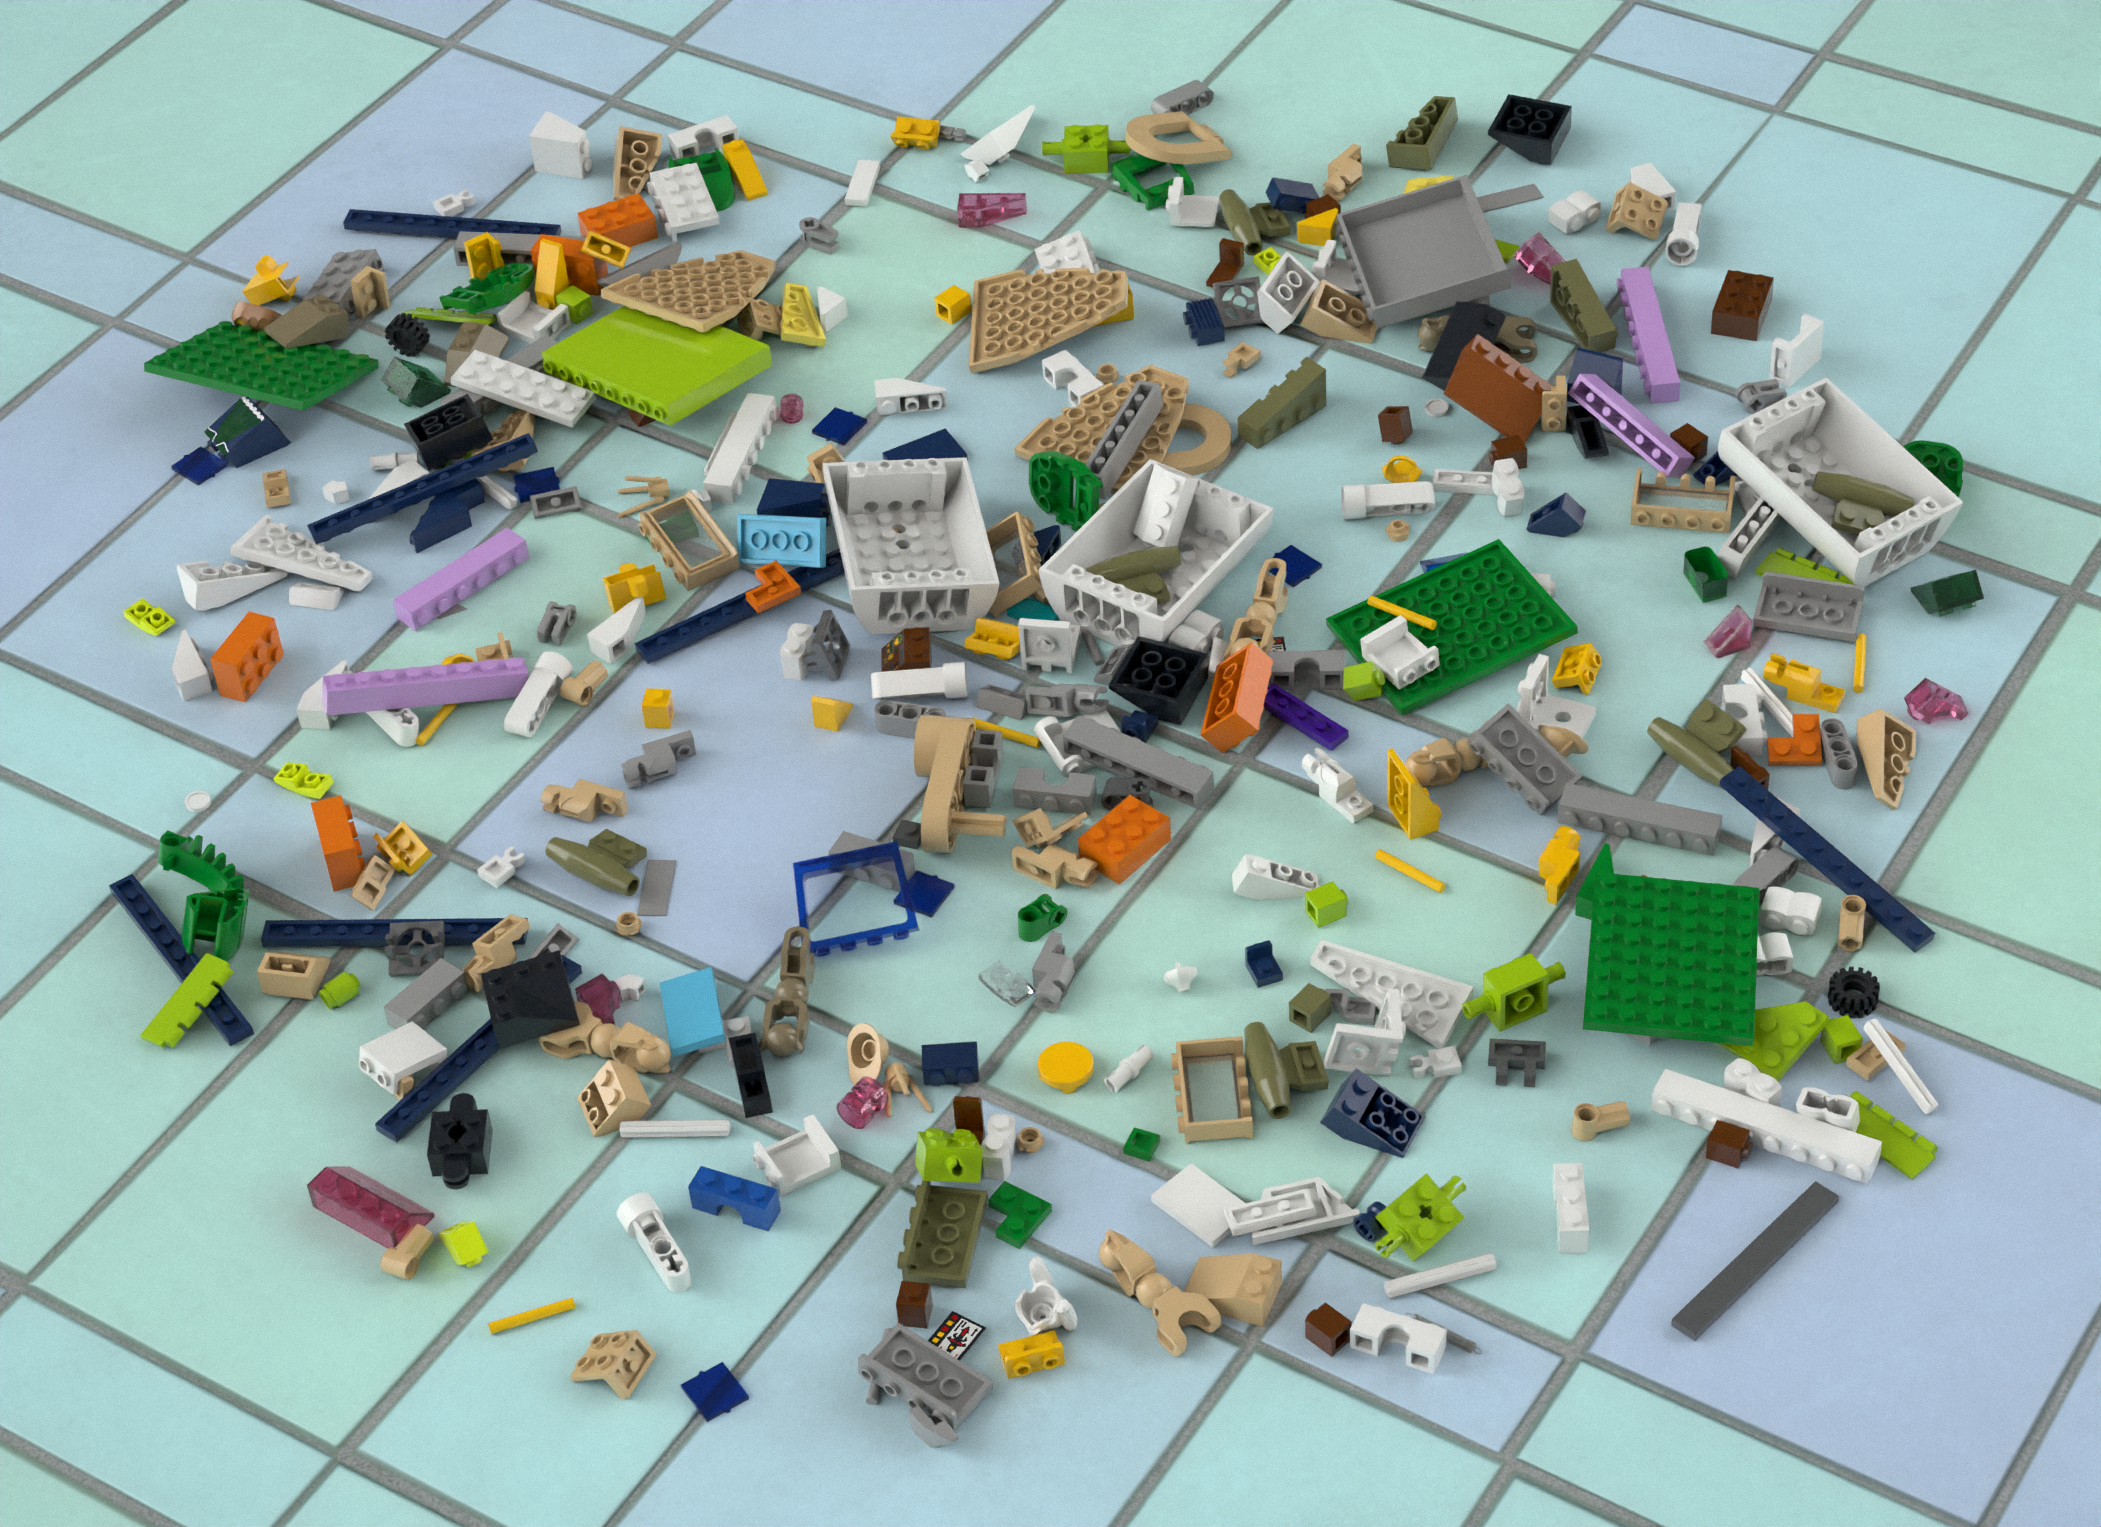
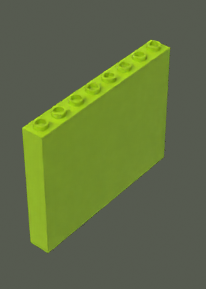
M622 306L542 352L543 367L546 373L591 390L597 395L670 426L772 366L770 348L765 343L720 325L711 328L708 332H698L696 329L683 327L678 323L665 321L660 317L647 315L645 312L636 309H629L627 306Z

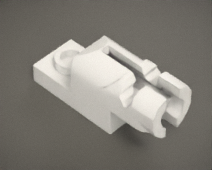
M1316 748L1317 760L1309 753L1304 756L1302 768L1307 772L1308 777L1319 785V797L1345 818L1355 824L1374 812L1373 804L1356 791L1355 777L1342 768L1334 759H1331L1327 753L1320 748Z

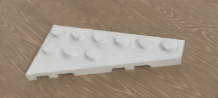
M267 514L230 547L231 555L242 560H250L264 566L282 569L285 572L324 581L330 585L342 586L351 591L360 592L372 581V572L352 561L345 562L341 560L340 554L334 551L331 553L325 551V546L320 543L316 545L314 540L300 532L292 533L288 530L287 525L282 522L279 524L272 522V517Z
M1324 940L1319 942L1310 958V965L1358 997L1365 998L1374 1003L1378 1010H1381L1388 988L1398 989L1400 1001L1404 1002L1402 1022H1405L1406 1028L1438 1049L1445 1047L1462 1016V1003L1470 1001L1473 995V986Z

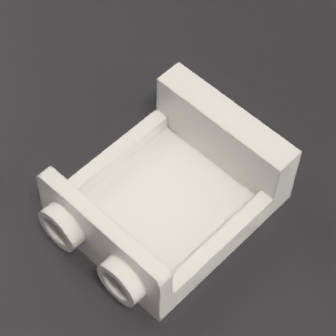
M526 290L497 314L501 332L529 344L545 335L555 339L571 325L568 306L560 304L554 310L533 303L530 292Z
M1804 314L1801 317L1800 333L1792 341L1788 342L1779 337L1772 341L1770 380L1777 379L1779 384L1790 388L1821 359L1823 321Z
M1401 615L1360 639L1362 657L1367 662L1372 661L1379 670H1382L1384 677L1399 690L1440 666L1438 648L1432 646L1428 649L1408 632L1407 620Z
M412 1021L360 1046L359 1067L363 1073L368 1074L381 1087L393 1095L398 1092L399 1080L427 1066L431 1070L437 1068L447 1058V1048Z
M814 1114L803 1119L805 1130L766 1148L762 1146L759 1140L753 1143L755 1154H752V1159L758 1170L763 1169L768 1185L778 1189L781 1197L842 1169L839 1150Z

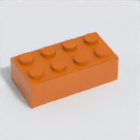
M1252 642L1216 666L1200 736L1222 753L1230 748L1237 747L1248 736H1254L1260 728L1264 700L1268 692L1269 678L1272 674L1273 659Z

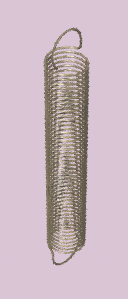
M1417 1314L1415 1315V1316H1416V1317L1414 1318L1415 1320H1416V1319H1417V1320L1420 1319L1422 1322H1425V1323H1428V1322H1429L1428 1319H1425V1318H1423V1317H1421V1316H1420V1318H1419V1317H1418L1419 1315H1417ZM1447 1330L1446 1342L1449 1341L1450 1344L1454 1343V1346L1458 1345V1348H1463L1468 1353L1471 1352V1348H1473L1472 1341H1468L1466 1338L1463 1340L1462 1336L1459 1335L1458 1337V1334L1455 1337L1454 1332Z

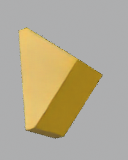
M1334 208L1297 222V241L1304 244L1325 246L1327 240H1334L1337 233L1335 224H1338V209Z
M812 696L811 704L814 726L838 732L851 711L853 703Z

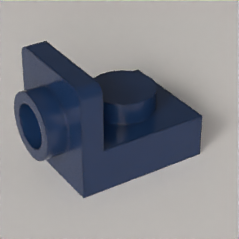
M1134 710L1130 717L1123 716L1121 719L1122 733L1130 737H1136L1146 743L1158 725V716Z
M1270 940L1245 948L1246 968L1257 988L1283 981V972L1273 956Z

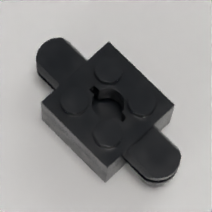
M468 1093L457 1094L450 1101L449 1111L432 1112L427 1158L432 1177L442 1176L445 1186L449 1189H462L468 1185L470 1175L488 1174L493 1129L488 1109L477 1110L476 1100L473 1095Z

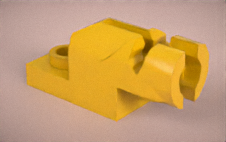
M1774 653L1770 655L1771 661L1767 660L1763 677L1771 683L1787 687L1786 699L1836 713L1844 699V689L1821 683V669L1799 663L1795 659H1791L1788 663L1784 656Z
M1560 826L1553 835L1554 839L1548 842L1547 847L1538 859L1539 876L1546 880L1544 888L1547 890V902L1555 905L1558 904L1580 871V852L1577 849L1581 844L1578 843L1581 836L1577 831L1568 826Z

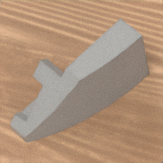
M1347 989L1325 990L1331 995L1332 1006L1346 1022L1375 1025L1377 1008L1374 1003L1365 998L1350 997L1349 990Z
M919 1405L909 1411L912 1431L928 1446H942L959 1440V1436L946 1420L934 1425Z

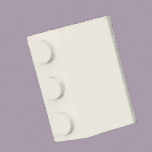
M1288 251L1284 252L1257 291L1260 317L1277 334L1295 320L1320 282Z
M1155 463L1133 533L1143 541L1159 547L1178 546L1199 479Z

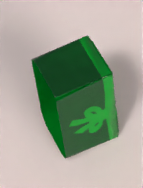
M1706 546L1686 551L1684 554L1683 574L1701 601L1706 603L1727 597L1728 572L1714 551ZM1696 572L1706 573L1708 580L1703 583Z

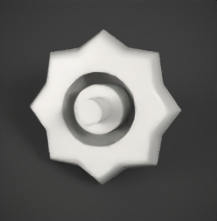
M1176 962V968L1167 971L1163 979L1167 984L1174 986L1178 993L1189 991L1190 983L1197 975V969L1195 966L1181 967L1180 962Z

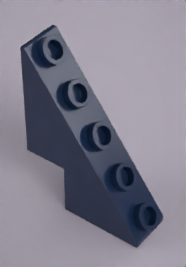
M476 479L446 490L430 501L425 514L420 517L417 527L410 534L409 542L411 545H414L416 553L472 527L469 510L485 503L482 486Z

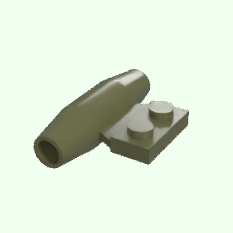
M1227 189L1220 194L1219 201L1223 218L1234 240L1244 243L1246 254L1254 256L1261 252L1262 241L1260 234H1266L1268 237L1290 235L1291 227L1282 210H1274L1270 202L1258 203L1256 206L1248 208L1247 204L1234 190Z
M1817 471L1812 485V491L1837 502L1831 527L1858 536L1860 532L1884 523V515L1897 516L1914 506V498L1886 485L1851 475Z
M1177 546L1146 548L1108 558L1086 568V571L1094 575L1103 576L1104 579L1113 583L1122 584L1125 588L1137 593L1152 596L1157 599V605L1170 602L1168 588L1163 577L1159 575L1180 566L1181 556Z
M1705 699L1689 717L1687 730L1661 717L1655 718L1650 723L1647 733L1667 755L1697 777L1722 788L1719 785L1721 778L1734 770L1720 753L1731 749L1747 731L1743 724L1708 699Z
M605 829L589 840L588 847L580 843L554 837L548 842L545 853L567 872L601 889L630 897L638 890L640 880L626 867L630 869L647 857V848Z
M1253 1022L1245 1027L1246 1059L1256 1091L1272 1118L1282 1119L1291 1113L1289 1087L1299 1089L1300 1092L1328 1089L1329 1080L1316 1041L1289 1043L1288 1046L1279 1050L1262 1022Z

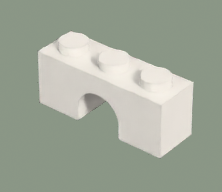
M728 115L668 134L670 153L676 160L682 157L700 155L699 149L704 146H714L722 152L723 144L739 140L738 128Z
M1067 350L1042 360L1043 378L1055 390L1068 386L1069 403L1074 407L1081 404V398L1104 386L1101 380H1098L1088 368H1085Z
M1754 684L1723 685L1722 710L1743 724L1747 729L1734 746H1738L1743 752L1748 753L1750 757L1762 756V746H1767V731L1762 730L1764 727V714L1759 712L1761 709L1760 694H1756Z
M1582 1163L1553 1164L1552 1189L1554 1208H1557L1559 1254L1588 1253L1589 1221Z
M1363 1303L1350 1328V1348L1378 1356L1386 1344L1393 1342L1401 1343L1406 1346V1366L1434 1374L1446 1349L1447 1329L1441 1328L1436 1324H1428L1412 1319L1407 1315H1399L1378 1306Z

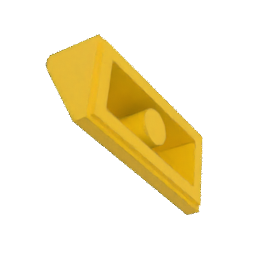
M590 230L581 248V252L623 269L631 251L630 247Z

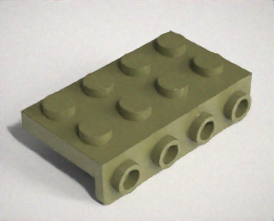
M923 1180L921 1185H917L915 1191L916 1207H911L909 1215L911 1226L910 1229H905L903 1245L905 1249L904 1252H899L897 1261L898 1269H902L903 1281L966 1288L988 1200L987 1191L931 1185V1181Z

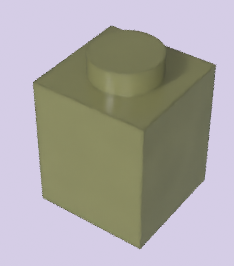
M1310 983L1289 1002V1021L1310 1033L1331 1014V995L1324 989L1317 988Z

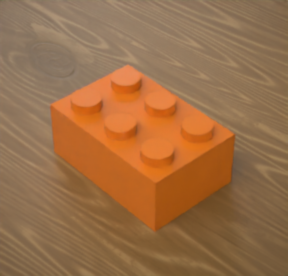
M639 193L577 213L582 237H587L590 230L628 247L658 238L655 216Z
M540 235L531 249L535 277L537 274L540 241L542 239L562 244L569 287L573 285L587 294L599 296L604 286L599 285L597 279L608 275L607 263L581 252L584 244L582 240Z
M248 612L211 657L210 661L220 696L246 702L256 692L257 687L269 675L276 663L282 659L284 655L273 617Z
M341 795L311 802L333 891L354 887L365 867L363 857L358 858L359 855H362L359 839L353 840V838L358 836L354 821L348 822V820L353 819L350 805H344Z
M1129 795L1078 838L1080 859L1086 857L1097 862L1098 866L1094 870L1120 885L1171 841L1170 817Z

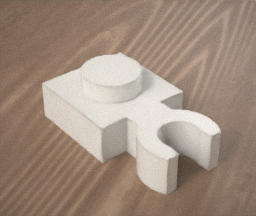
M468 189L461 191L457 196L449 194L433 202L434 209L441 216L450 217L464 211V206H472L476 203L474 195H469Z
M509 847L504 852L502 858L495 855L477 869L478 877L498 888L516 874L515 867H520L525 863L524 853L521 852L518 856H515V848Z
M1455 1046L1428 1050L1427 1057L1420 1055L1410 1057V1068L1416 1067L1413 1068V1077L1416 1079L1423 1078L1428 1073H1433L1434 1078L1462 1073V1066Z

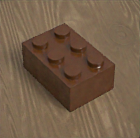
M1728 270L1712 311L1711 334L1757 341L1772 301L1774 277Z

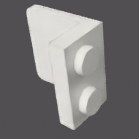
M1174 177L1173 186H1169L1168 189L1169 199L1166 200V213H1170V226H1198L1203 228L1215 226L1219 198L1216 196L1184 195L1183 177Z
M1327 240L1324 248L1319 250L1318 261L1313 263L1312 274L1320 282L1324 279L1349 294L1358 295L1359 290L1349 262L1338 260L1336 256V241Z

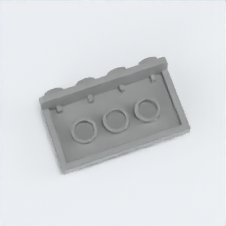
M359 249L353 252H338L334 254L319 278L313 283L308 294L304 296L303 301L314 298L316 295H325L348 312V319H350L355 312L350 280L366 266L380 271L384 269L383 261L376 249Z
M1765 572L1753 618V626L1854 642L1862 612L1865 589L1859 585Z
M1509 703L1481 728L1474 730L1467 740L1470 749L1488 762L1489 768L1494 773L1500 774L1506 780L1508 787L1512 791L1518 792L1525 799L1528 807L1537 811L1540 815L1561 798L1566 783L1576 785L1583 777Z
M900 1323L895 1325L869 1355L861 1354L858 1358V1373L866 1381L876 1383L884 1388L890 1396L898 1397L906 1402L911 1409L919 1405L935 1424L946 1420L954 1431L993 1389L992 1380Z

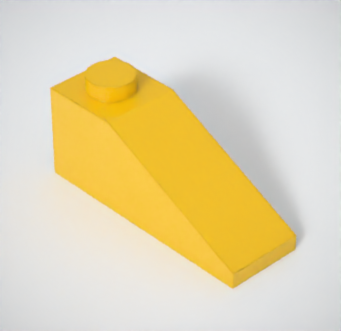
M743 139L723 144V156L728 161L732 178L747 201L768 195L754 158Z
M542 239L540 241L535 295L538 305L554 310L557 307L556 295L569 287L562 244Z

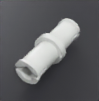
M391 452V455L370 456V465L373 466L371 470L394 469L412 459L420 464V458L417 457L419 453L397 454V452Z
M1142 1044L1129 1058L1121 1060L1119 1067L1104 1079L1107 1088L1117 1093L1129 1079H1135L1139 1075V1070L1154 1058L1153 1051L1147 1045Z

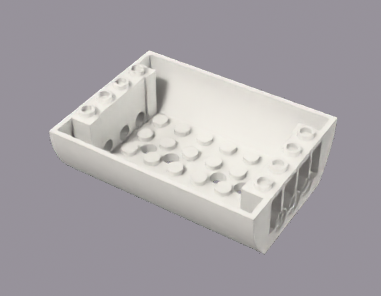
M1827 377L1723 429L1719 438L1718 453L1720 459L1854 585L1865 587L1928 553L1949 528L1964 503ZM1817 471L1846 474L1891 487L1914 498V506L1897 516L1884 515V523L1874 528L1870 527L1860 532L1858 536L1832 528V519L1837 502L1812 491V488H1807L1806 486L1812 487Z
M967 458L823 463L825 486L852 607L863 627L871 634L900 633L905 628L929 627L930 632L972 629L975 626L976 619L978 617L983 618L990 610L996 599L1000 583ZM898 528V532L902 533H896L893 529Z
M1150 459L1039 569L1044 593L1061 621L1070 622L1073 625H1081V628L1088 630L1093 636L1113 645L1133 644L1138 636L1164 642L1265 537L1272 524L1274 508L1199 479L1177 546L1181 556V565L1159 575L1163 577L1168 588L1170 602L1157 605V599L1152 596L1137 593L1125 588L1122 584L1113 583L1104 579L1103 576L1094 575L1086 571V568L1111 557L1146 548L1159 547L1143 541L1133 533L1154 465L1159 463Z

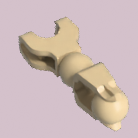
M1269 558L1263 563L1257 580L1253 604L1246 610L1245 617L1236 619L1230 635V643L1224 652V659H1227L1251 642L1267 655L1268 651H1271L1274 644L1273 627L1276 624L1278 614L1283 613L1288 601V589L1283 587L1287 573L1285 561L1278 558ZM1272 568L1279 569L1276 576L1269 575V570ZM1251 636L1261 637L1262 640H1261L1260 645L1258 644V642H1257L1256 640H1254V639H1252V638H1250V637H1251Z
M1441 738L1425 745L1421 750L1415 751L1405 762V765L1421 786L1428 785L1430 787L1453 783L1460 774V771H1471L1477 768L1479 764L1482 768L1489 767L1488 762L1470 749L1467 743L1468 739H1461L1452 744L1447 738Z
M578 1001L574 1002L580 1025L538 1038L545 1052L564 1059L572 1058L579 1054L592 1055L595 1052L601 1057H613L616 1062L632 1066L636 1072L646 1073L650 1071L665 1074L671 1069L668 1064L671 1057L670 1047L665 1040L650 1034L647 1030L630 1022H626L621 1028L612 1023L602 1024L601 1019L593 1017L592 1010L588 1004Z
M1111 1229L1105 1233V1239L1098 1251L1103 1266L1112 1271L1115 1279L1129 1297L1137 1296L1141 1305L1148 1309H1153L1152 1316L1158 1322V1341L1169 1353L1177 1357L1186 1351L1187 1339L1181 1330L1183 1327L1194 1325L1207 1333H1212L1221 1327L1220 1313L1204 1295L1194 1292H1183L1176 1285L1172 1287L1166 1276L1156 1273L1154 1259L1150 1254L1120 1233Z

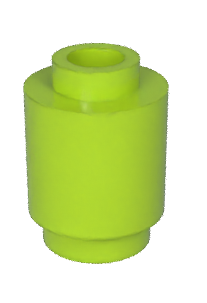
M344 971L322 986L323 989L318 993L329 1009L335 1006L338 1008L358 995V988L361 985L353 973L348 974Z

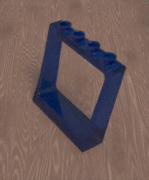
M897 841L793 863L799 925L808 929L809 934L810 927L805 884L807 879L893 861L895 864L908 917L906 922L819 941H811L810 953H814L815 957L827 956L831 954L830 949L840 947L841 951H851L857 948L856 944L867 942L868 946L879 945L883 943V938L892 936L894 940H904L910 937L909 933L920 931L900 846Z

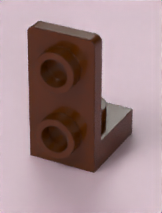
M1222 238L1219 243L1220 262L1207 279L1206 286L1213 288V283L1229 281L1236 278L1244 266V243Z
M1738 746L1732 747L1731 767L1736 769L1740 766L1768 790L1770 774L1767 770L1758 765L1748 753L1743 752Z
M955 1096L953 1098L956 1129L971 1131V1134H974L979 1144L982 1145L985 1139L982 1099L979 1097Z

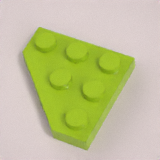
M1806 1001L1755 1009L1753 1047L1718 1044L1737 1057L1751 1062L1758 1068L1759 1072L1767 1074L1779 1082L1829 1023L1830 1019L1828 1015Z

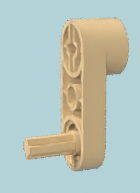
M921 715L919 717L914 741V768L918 777H930L921 818V843L924 852L951 854L954 850L958 834L1005 837L1006 815L963 812L965 806L963 781L967 765L972 766V745L976 733L975 720L973 718Z

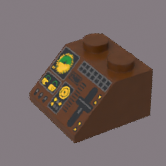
M929 627L905 628L881 648V672L932 668Z

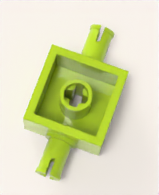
M1109 125L1065 126L1062 142L1042 141L1043 156L1062 155L1065 174L1108 173L1109 156L1111 154H1131V148L1125 140H1111L1109 138Z
M1532 953L1515 958L1511 962L1483 973L1482 996L1462 1003L1463 1013L1469 1020L1485 1013L1499 1032L1547 1012L1548 985L1565 979V969L1560 962L1543 968Z
M928 1128L926 1132H918L915 1165L923 1181L980 1183L983 1149L975 1135L971 1134L969 1130L956 1129L954 1133H947L945 1130Z
M1426 1173L1375 1216L1388 1232L1380 1241L1375 1243L1377 1252L1387 1245V1248L1380 1255L1388 1258L1397 1248L1401 1247L1408 1257L1415 1261L1464 1219V1216L1452 1203L1457 1196L1466 1190L1464 1182L1454 1188L1462 1179L1458 1176H1453L1446 1184L1439 1188Z

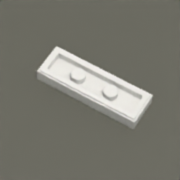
M858 160L845 196V205L867 206L880 170V161Z
M1434 469L1432 484L1435 492L1496 495L1491 484L1493 472Z
M1308 1188L1225 1208V1217L1233 1236L1316 1216V1208Z

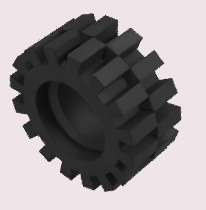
M405 313L398 314L386 327L385 337L390 339L388 344L394 345L393 349L395 351L397 349L400 350L399 354L403 355L406 353L407 357L411 355L414 357L427 345L430 334L427 333L429 331L427 327L423 328L424 323H419V318L415 316L413 319L412 314L409 313L407 316Z
M1849 967L1848 971L1845 968H1841L1839 973L1837 971L1833 973V977L1829 980L1828 1003L1829 1006L1833 1005V1011L1840 1010L1839 1015L1841 1016L1848 1013L1850 1018H1854V1014H1857L1858 1018H1863L1864 1013L1868 1016L1872 1010L1875 1011L1879 999L1880 983L1877 982L1876 976L1871 977L1872 972L1869 970L1863 973L1864 968L1859 967L1858 971H1854V967ZM1857 990L1862 992L1863 994L1851 995L1846 993L1845 991Z

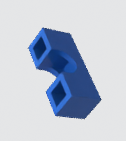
M700 1166L688 1186L693 1209L718 1216L723 1206L728 1205L740 1213L743 1224L768 1232L781 1212L778 1189Z

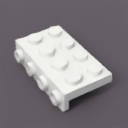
M697 163L650 172V182H647L650 195H654L655 209L659 208L660 222H664L665 234L670 236L673 243L677 242V233L720 224L719 216Z
M1080 230L1034 249L1040 268L1046 274H1051L1055 269L1089 268L1090 273H1099L1100 271L1088 236L1084 238Z

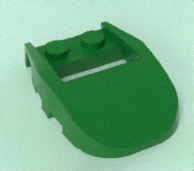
M714 148L715 152L682 157L677 160L668 157L669 168L697 163L717 212L729 208L734 203L735 184L728 161L718 148Z
M1137 152L1127 154L1112 161L1111 172L1114 180L1120 183V189L1123 192L1128 191L1134 201L1137 203L1140 201L1145 202V209L1148 211L1166 205V200L1169 199L1168 189L1169 186H1173L1174 179L1144 190L1132 175L1134 173H1145L1148 168L1153 166H1164L1167 164L1166 162L1145 157ZM1169 163L1172 169L1179 173L1180 177H1183L1184 195L1195 194L1193 182L1184 165Z
M510 263L488 271V277L481 280L478 277H474L469 280V286L465 288L458 286L453 289L452 293L440 296L444 310L451 308L466 309V311H469V314H474L504 305L518 297L531 285L535 276L533 265Z
M1924 440L1913 441L1903 446L1959 498L1963 484V458L1956 448L1948 444Z
M1056 451L1034 454L1029 461V488L1034 501L1047 514L1052 512L1057 516L1056 522L1061 525L1069 524L1071 529L1077 532L1099 510V488L1103 487V483L1083 462ZM1074 477L1076 478V503H1075V508L1073 507Z

